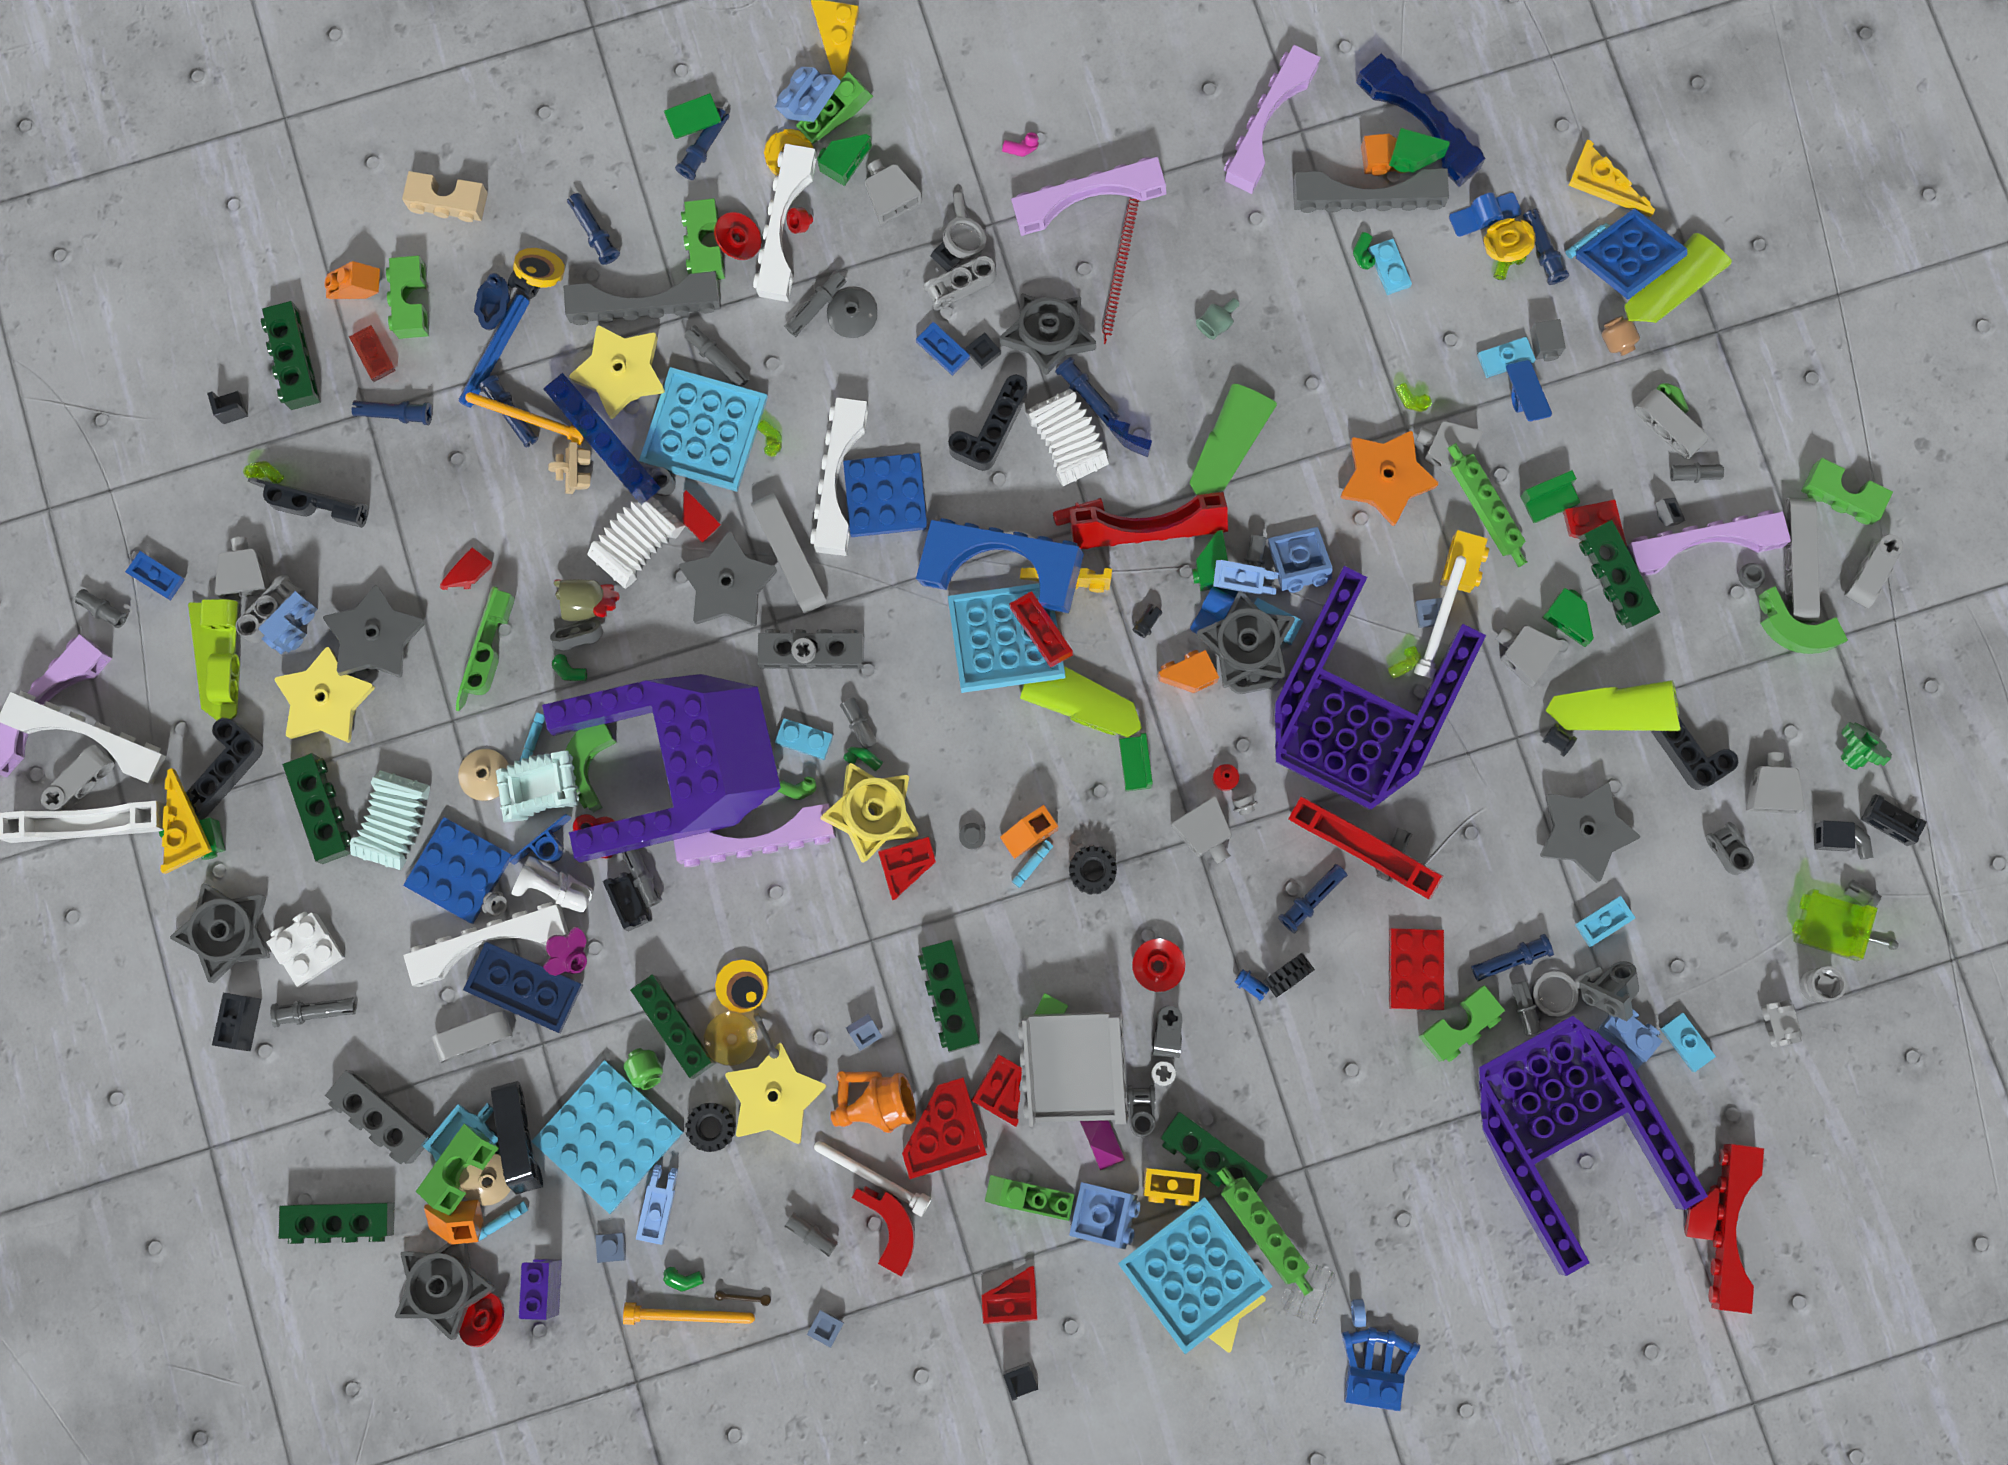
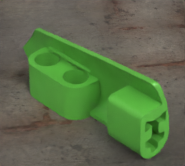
M1239 384L1231 385L1214 429L1208 436L1189 482L1196 495L1225 490L1276 408L1277 403L1274 400Z
M495 586L490 590L459 688L456 711H460L466 704L469 693L474 695L486 694L490 690L495 676L499 657L491 646L498 624H508L515 598L510 593L499 591L498 587ZM490 652V657L487 661H479L482 653ZM477 676H482L481 684L472 687V680Z

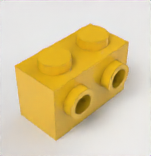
M1457 530L1452 537L1440 585L1447 587L1456 558L1464 556L1466 564L1457 590L1470 593L1475 586L1479 587L1483 572L1479 571L1481 562H1486L1489 548L1486 547L1488 538Z
M1145 1168L1143 1195L1149 1196L1148 1202L1164 1203L1165 1198L1176 1199L1175 1205L1191 1206L1192 1201L1199 1202L1201 1174Z

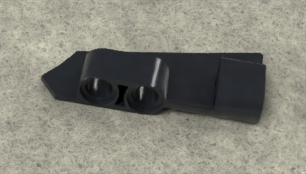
M248 478L247 482L264 488V500L275 510L307 517L319 508L332 511L331 517L336 522L363 528L366 524L368 506L363 503L257 478ZM277 492H282L281 498L273 501V496ZM301 498H307L305 505L297 507L298 501Z

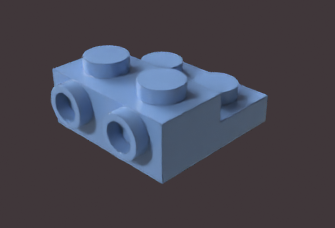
M801 67L794 72L790 84L780 93L774 107L788 120L814 122L841 81L835 75L820 74L814 67Z
M1318 527L1268 538V546L1275 564V572L1278 573V581L1282 591L1288 590L1291 593L1302 590L1303 586L1310 584L1321 587L1332 579L1333 567Z
M295 591L258 628L264 634L261 639L281 655L285 651L289 653L291 650H296L301 646L304 641L303 638L307 635L300 627L308 624L314 618V613L318 609Z
M1634 1010L1633 1016L1627 1022L1609 1015L1596 1032L1613 1045L1621 1048L1635 1071H1637L1642 1063L1647 1062L1663 1042L1658 1037L1660 1032L1648 1023L1644 1026L1637 1020L1639 1014Z
M1081 1182L1069 1236L1119 1249H1126L1127 1244L1131 1245L1134 1239L1135 1231L1131 1228L1133 1217L1137 1218L1140 1212L1141 1205L1137 1201L1138 1196Z

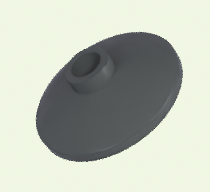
M847 289L833 297L832 302L829 303L827 308V319L831 328L840 336L858 338L867 334L874 327L877 320V307L872 297L866 292L858 289ZM854 307L856 311L850 314L847 312V309Z

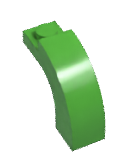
M1776 586L1758 596L1761 610L1769 617L1760 624L1766 633L1782 647L1797 653L1816 654L1836 648L1848 641L1837 617L1817 625L1803 624L1794 619L1788 612Z
M607 724L578 730L571 738L565 750L569 751V754L573 757L572 765L574 766V776H576V792L580 791V794H578L579 801L584 809L588 807L593 813L603 807L589 781V766L599 752L616 743Z

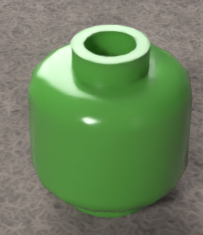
M638 1048L628 1054L629 1058L624 1063V1070L634 1087L647 1090L656 1086L661 1081L660 1077L663 1074V1067L654 1051Z

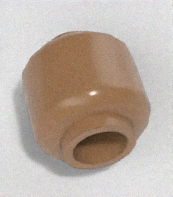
M1619 316L1604 324L1605 329L1602 331L1601 336L1610 353L1620 352L1621 356L1636 349L1634 344L1640 340V335L1633 321H1628V318L1624 319L1623 316Z

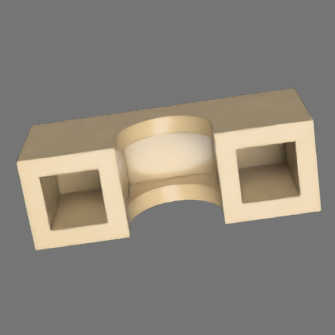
M408 171L402 200L411 212L416 214L429 212L441 218L453 216L465 222H473V220L482 221L488 195L482 183L458 179L456 188L450 195L439 196L437 195L439 184L433 175Z

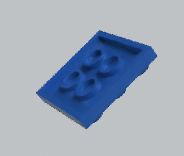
M1635 208L1576 251L1577 260L1626 299H1630L1687 256L1686 247Z
M920 453L843 461L851 537L927 530Z
M443 817L403 886L463 920L474 924L482 910L483 898L487 893L494 890L509 864V859L513 855Z

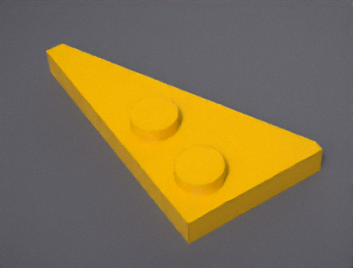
M811 0L832 75L841 80L847 72L859 7L826 0Z
M1587 139L1568 186L1631 210L1635 208L1641 214L1652 217L1655 209L1651 206L1650 201L1645 196L1641 197L1631 187L1632 183L1619 169L1613 167L1612 162L1606 156L1603 158L1593 147L1594 143Z
M1021 568L1020 579L1039 581L1035 568ZM1080 568L1075 590L1078 587H1087L1089 591L1096 593L1110 590L1112 569L1104 568L1103 575L1096 574L1094 570L1089 568Z
M173 768L167 770V777L165 779L167 800L163 811L164 836L162 837V847H164L163 865L160 867L163 874H167L212 852L179 776Z

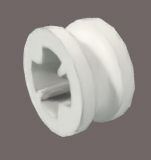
M1168 1062L1155 1064L1151 1071L1153 1081L1160 1086L1171 1084L1176 1076L1174 1067ZM1160 1066H1166L1167 1072L1171 1073L1170 1079L1166 1077L1164 1082L1160 1081L1159 1075H1156V1070H1161Z

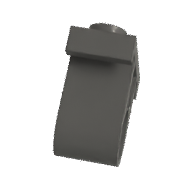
M1620 961L1613 964L1594 984L1591 983V979L1588 976H1585L1579 982L1582 999L1588 1005L1600 1008L1609 1015L1618 1017L1626 1022L1633 1016L1631 1000L1639 992V982L1636 967L1632 963Z

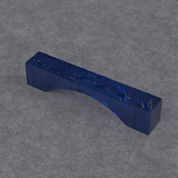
M1381 53L1359 72L1356 83L1372 100L1399 106L1420 120L1429 130L1432 137L1450 142L1445 156L1441 158L1442 169H1448V177L1458 187H1461L1481 169L1486 159L1482 150L1476 145L1473 146L1466 139L1464 132L1459 128H1455L1449 122L1447 115L1441 110L1438 111L1432 105L1430 98L1425 93H1421L1414 86L1413 81L1397 69L1393 60L1386 58Z
M563 372L543 388L641 505L661 490L659 485Z

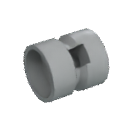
M1831 966L1808 970L1800 980L1801 993L1806 999L1814 1003L1839 999L1845 993L1847 986L1844 974L1836 967Z

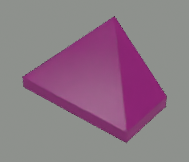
M1109 1120L1080 1121L1100 1170L1125 1160Z

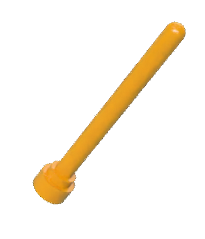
M472 392L467 393L465 396L466 400L470 403L566 435L567 439L577 443L579 446L583 444L587 432L586 426L578 423L577 425L571 424V426Z
M625 1302L623 1324L635 1325L636 1322H641V1319L751 1324L755 1320V1315L750 1312L642 1308V1305H637L636 1302Z

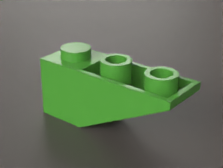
M850 72L840 80V84L814 122L800 121L796 125L812 144L857 114L873 97L867 88Z
M990 1175L985 1202L1069 1221L1075 1194Z

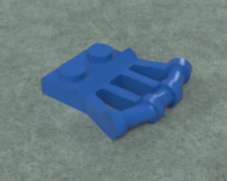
M1369 1327L1367 1330L1349 1333V1331L1342 1332L1349 1364L1344 1402L1400 1411L1405 1374L1418 1354L1421 1345L1416 1342L1411 1343L1393 1330L1381 1332L1377 1331L1374 1327ZM1366 1341L1363 1368L1357 1367L1352 1344ZM1375 1342L1385 1343L1382 1371L1372 1369ZM1394 1346L1406 1352L1396 1373L1391 1372Z

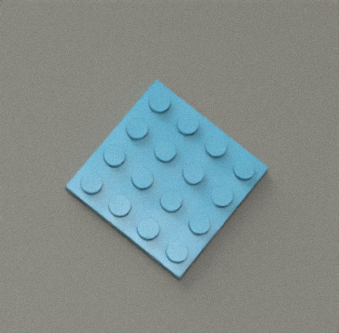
M670 367L663 386L665 392L660 395L639 461L663 467L672 474L738 492L768 399L767 394Z
M1040 583L948 596L961 693L1065 678L1063 661L1050 668L1010 609L1009 603L1031 591L1039 601ZM1044 609L1057 627L1055 611Z
M604 1060L531 1142L602 1208L611 1214L684 1131L611 1064Z
M1205 1197L1118 1263L1184 1354L1191 1351L1273 1287Z

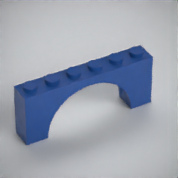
M941 518L940 521L931 520L916 579L922 586L947 590L955 572L968 559L990 550H1008L1024 556L1033 563L1039 577V603L1042 607L1064 613L1070 612L1084 556L1077 543L1067 540L1057 543L1045 536H1038L1037 539L1029 538L1027 534L1022 532H1013L1012 535L1004 533L1003 530L995 527H989L988 530L979 529L978 525L972 523H965L964 526L957 525L954 521Z

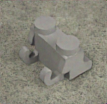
M1791 999L1761 1005L1765 1021L1770 1020L1773 1031L1768 1032L1772 1048L1802 1041V1032L1795 1006L1792 1004Z

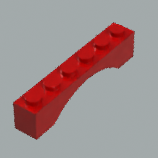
M1224 492L1197 495L1176 510L1147 518L1117 516L1097 507L1070 509L1072 541L1077 543L1080 549H1090L1093 547L1116 546L1128 543L1137 544L1154 540L1163 541L1171 538H1189L1206 534L1215 535L1220 530H1223V533L1228 532V508Z
M1300 797L1288 818L1291 822L1361 859L1427 899L1432 898L1444 877L1439 872L1306 797Z
M1724 1144V1148L1719 1153V1164L1722 1165V1174L1717 1180V1185L1720 1188V1200L1717 1215L1718 1227L1713 1240L1716 1253L1715 1258L1711 1261V1274L1714 1275L1713 1286H1710L1708 1293L1709 1302L1712 1303L1711 1308L1752 1314L1754 1285L1747 1276L1739 1257L1736 1227L1744 1198L1751 1187L1762 1176L1764 1148Z

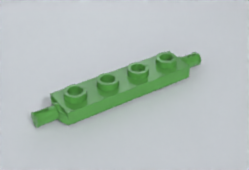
M1457 443L1452 444L1447 448L1454 459L1450 469L1502 556L1511 555L1517 567L1525 565L1528 561H1526L1520 548L1526 541L1475 455H1463Z
M1226 1166L1219 1170L1217 1174L1226 1185L1221 1195L1286 1285L1296 1283L1304 1296L1313 1291L1314 1288L1304 1277L1310 1267L1246 1178L1234 1179Z

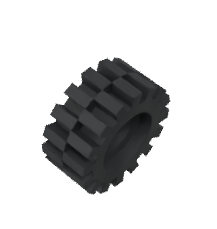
M1094 845L1087 848L1084 847L1079 852H1076L1071 859L1069 876L1073 885L1079 891L1085 892L1088 895H1097L1107 891L1114 883L1117 873L1115 859L1111 856V853L1108 850H1104L1103 847H1094ZM1091 860L1098 861L1103 867V875L1097 880L1087 879L1083 874V866L1086 862Z
M1300 953L1263 981L1277 998L1315 969L1305 955Z
M704 1103L699 1107H695L693 1112L688 1115V1121L685 1123V1128H687L685 1133L690 1139L689 1142L698 1150L704 1152L722 1150L726 1145L730 1144L732 1137L735 1135L736 1122H734L733 1114L729 1112V1109L717 1103ZM707 1117H715L721 1124V1130L714 1138H707L701 1132V1123Z

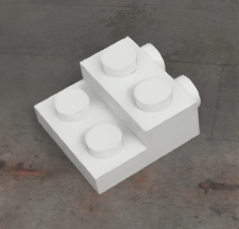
M307 912L300 913L293 918V925L287 929L284 926L277 928L270 934L272 938L266 942L279 964L284 965L297 987L303 986L345 958L319 915L312 912L310 914Z

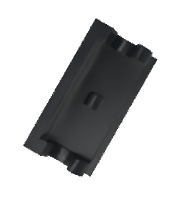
M1877 794L1873 795L1860 819L1906 846L1918 842L1927 821L1916 818L1884 800L1883 796Z
M623 872L617 878H608L602 882L623 929L629 932L651 922L652 919L638 887H635L633 884L634 878L632 873Z
M223 992L212 1046L251 1051L262 999Z

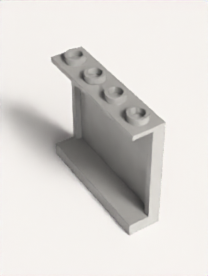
M1122 1011L1025 1015L1022 1023L1018 1025L1019 1039H1023L1024 1049L1020 1051L1021 1066H1025L1026 1076H1022V1090L1027 1092L1028 1102H1024V1117L1029 1118V1127H1034L1036 1122L1115 1120V1125L1126 1124L1129 1112Z

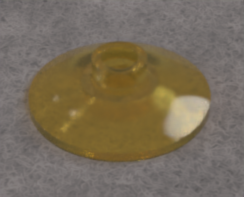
M726 1012L716 1016L710 1021L704 1034V1045L709 1056L714 1061L727 1066L739 1065L748 1060L754 1053L758 1041L757 1031L752 1021L737 1012ZM731 1034L737 1037V1041L734 1044H729L727 1041L728 1036Z

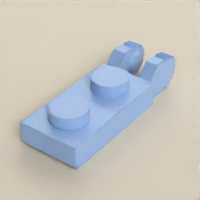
M1216 560L1213 586L1253 594L1276 595V589L1263 586L1264 578L1269 580L1278 579V573L1267 571L1262 567Z
M655 1164L650 1185L647 1186L636 1240L663 1245L675 1195L674 1187L678 1169L671 1168L668 1174L666 1189L657 1186L662 1174V1166Z

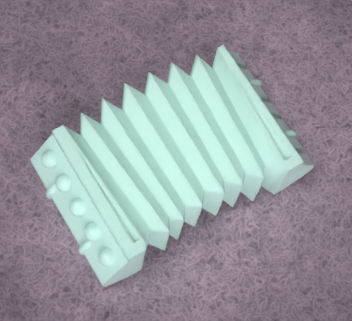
M569 751L529 756V759L522 758L521 761H514V765H507V769L500 768L496 770L503 822L528 820V816H534V812L539 813L540 811H545L546 808L578 806L579 796L576 792V776L573 773V757L569 754Z
M380 770L371 781L376 791L370 793L374 799L368 800L372 804V806L367 808L371 815L363 816L368 822L361 823L364 829L357 830L360 834L359 837L351 838L350 852L351 855L363 860L373 861L386 867L402 870L407 860L403 854L410 853L407 846L415 844L412 840L413 837L418 836L415 829L422 826L417 819L424 817L419 810L426 808L421 801L428 800L430 785Z

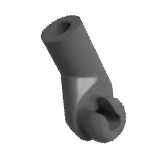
M1855 825V842L1858 845L1860 860L1874 858L1870 836L1858 825Z

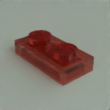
M372 325L349 336L373 382L396 371Z

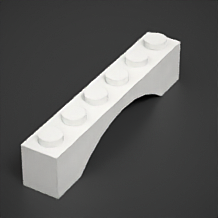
M785 144L784 152L779 153L778 167H780L779 176H775L773 182V191H776L774 200L769 202L768 215H771L769 225L766 224L764 227L763 239L766 240L765 248H761L759 252L758 263L761 264L760 273L755 274L753 284L759 297L789 302L794 277L786 263L783 252V227L787 213L794 200L804 188L813 182L817 163V154L813 148Z
M836 398L835 406L831 405L829 421H833L832 430H827L825 443L829 445L828 455L824 454L822 459V470H825L824 479L819 480L818 494L822 496L820 504L815 506L814 519H818L817 529L813 528L811 532V544H814L815 550L818 553L847 556L850 529L838 505L837 479L846 454L854 443L865 434L868 416L867 401Z
M20 691L19 695L10 692L0 712V723L27 734L41 730L60 729L87 735L109 751L123 773L149 784H154L166 756L159 753L161 748L147 742L144 747L134 743L135 737L123 732L119 736L109 733L110 727L98 722L94 726L85 723L86 717L72 711L69 716L60 713L61 707L46 701L44 706L34 702L36 697L26 692Z
M146 801L87 810L0 813V840L18 843L159 832L164 830L163 811L166 804L158 801Z
M552 902L537 906L538 911L529 914L527 911H521L513 914L510 920L502 922V919L493 920L486 923V928L477 930L476 927L469 928L461 932L462 936L453 939L451 936H446L435 940V945L426 947V944L410 948L411 953L403 956L412 986L421 987L444 979L450 969L464 955L474 948L485 944V942L505 938H521L546 945L548 938L553 935L567 937L569 931L562 907L557 904L553 905Z

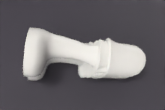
M532 856L528 857L512 890L513 895L522 896L528 888H534L555 899V904H559L560 907L578 912L585 911L593 896V890L587 885L577 881L570 874L566 876L562 871L558 875Z

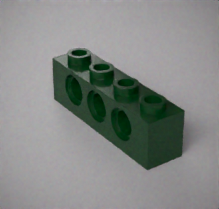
M292 301L262 308L264 318H261V325L269 338V341L266 342V347L269 355L273 356L274 365H271L274 378L279 381L280 388L277 389V395L280 402L284 403L290 410L321 403L299 309ZM288 329L284 336L279 337L282 330ZM293 352V356L289 360H284L288 353ZM294 376H299L297 382L290 384V380Z
M1613 520L1578 537L1581 541L1579 542L1580 550L1584 556H1588L1593 564L1591 565V570L1596 579L1602 581L1605 587L1603 593L1610 603L1613 602L1617 610L1615 616L1622 626L1625 625L1626 629L1661 613ZM1601 546L1609 549V559L1601 557ZM1614 569L1621 572V582L1613 580L1612 571ZM1626 592L1631 593L1634 597L1632 606L1624 601Z
M310 753L282 764L315 862L326 864L351 854L350 841L352 837L349 831L344 829L342 821H345V817L340 806H336L334 800L336 791L333 784L327 780L325 773L328 772V767L325 760ZM315 777V787L313 789L308 790V781L311 778ZM323 801L325 804L324 810L320 814H316V805ZM332 826V835L325 839L323 835L325 828Z
M948 940L922 947V954L918 955L921 970H927L929 980L925 981L928 996L934 995L936 1006L931 1008L935 1022L940 1021L943 1032L938 1033L942 1048L947 1047L950 1053L979 1045L980 1042L953 941ZM938 964L948 966L949 973L946 977L937 978L934 975V968ZM948 989L954 991L956 994L954 1002L944 1004L940 998L942 992ZM953 1015L962 1018L963 1024L958 1030H951L947 1025L948 1019Z
M652 974L630 989L690 1079H695L716 1064L657 976Z
M1177 1112L1160 1136V1139L1164 1141L1162 1144L1163 1148L1173 1155L1177 1152L1186 1157L1184 1160L1186 1165L1196 1172L1199 1168L1208 1173L1206 1179L1218 1188L1221 1184L1226 1186L1217 1174L1225 1166L1228 1170L1233 1167L1238 1168L1241 1172V1178L1245 1177L1256 1193L1268 1177V1175L1181 1112ZM1188 1135L1194 1136L1197 1140V1146L1193 1151L1185 1150L1182 1145L1183 1139ZM1210 1151L1216 1152L1219 1156V1162L1215 1167H1209L1205 1163V1155Z
M395 1202L279 1206L278 1239H288L287 1244H303L304 1238H315L314 1243H331V1238L342 1237L341 1243L358 1242V1237H369L368 1242H385V1236L394 1235ZM362 1215L366 1216L369 1220L366 1230H362L359 1226V1219ZM309 1216L315 1222L312 1231H308L305 1227V1221ZM335 1216H338L342 1221V1226L338 1231L332 1227V1220Z

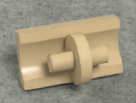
M569 442V447L565 449V462H563V454H556V462L548 464V470L556 473L557 481H562L563 473H565V494H573L575 490L588 489L590 487V473L577 472V465L589 466L590 450L577 448V443Z

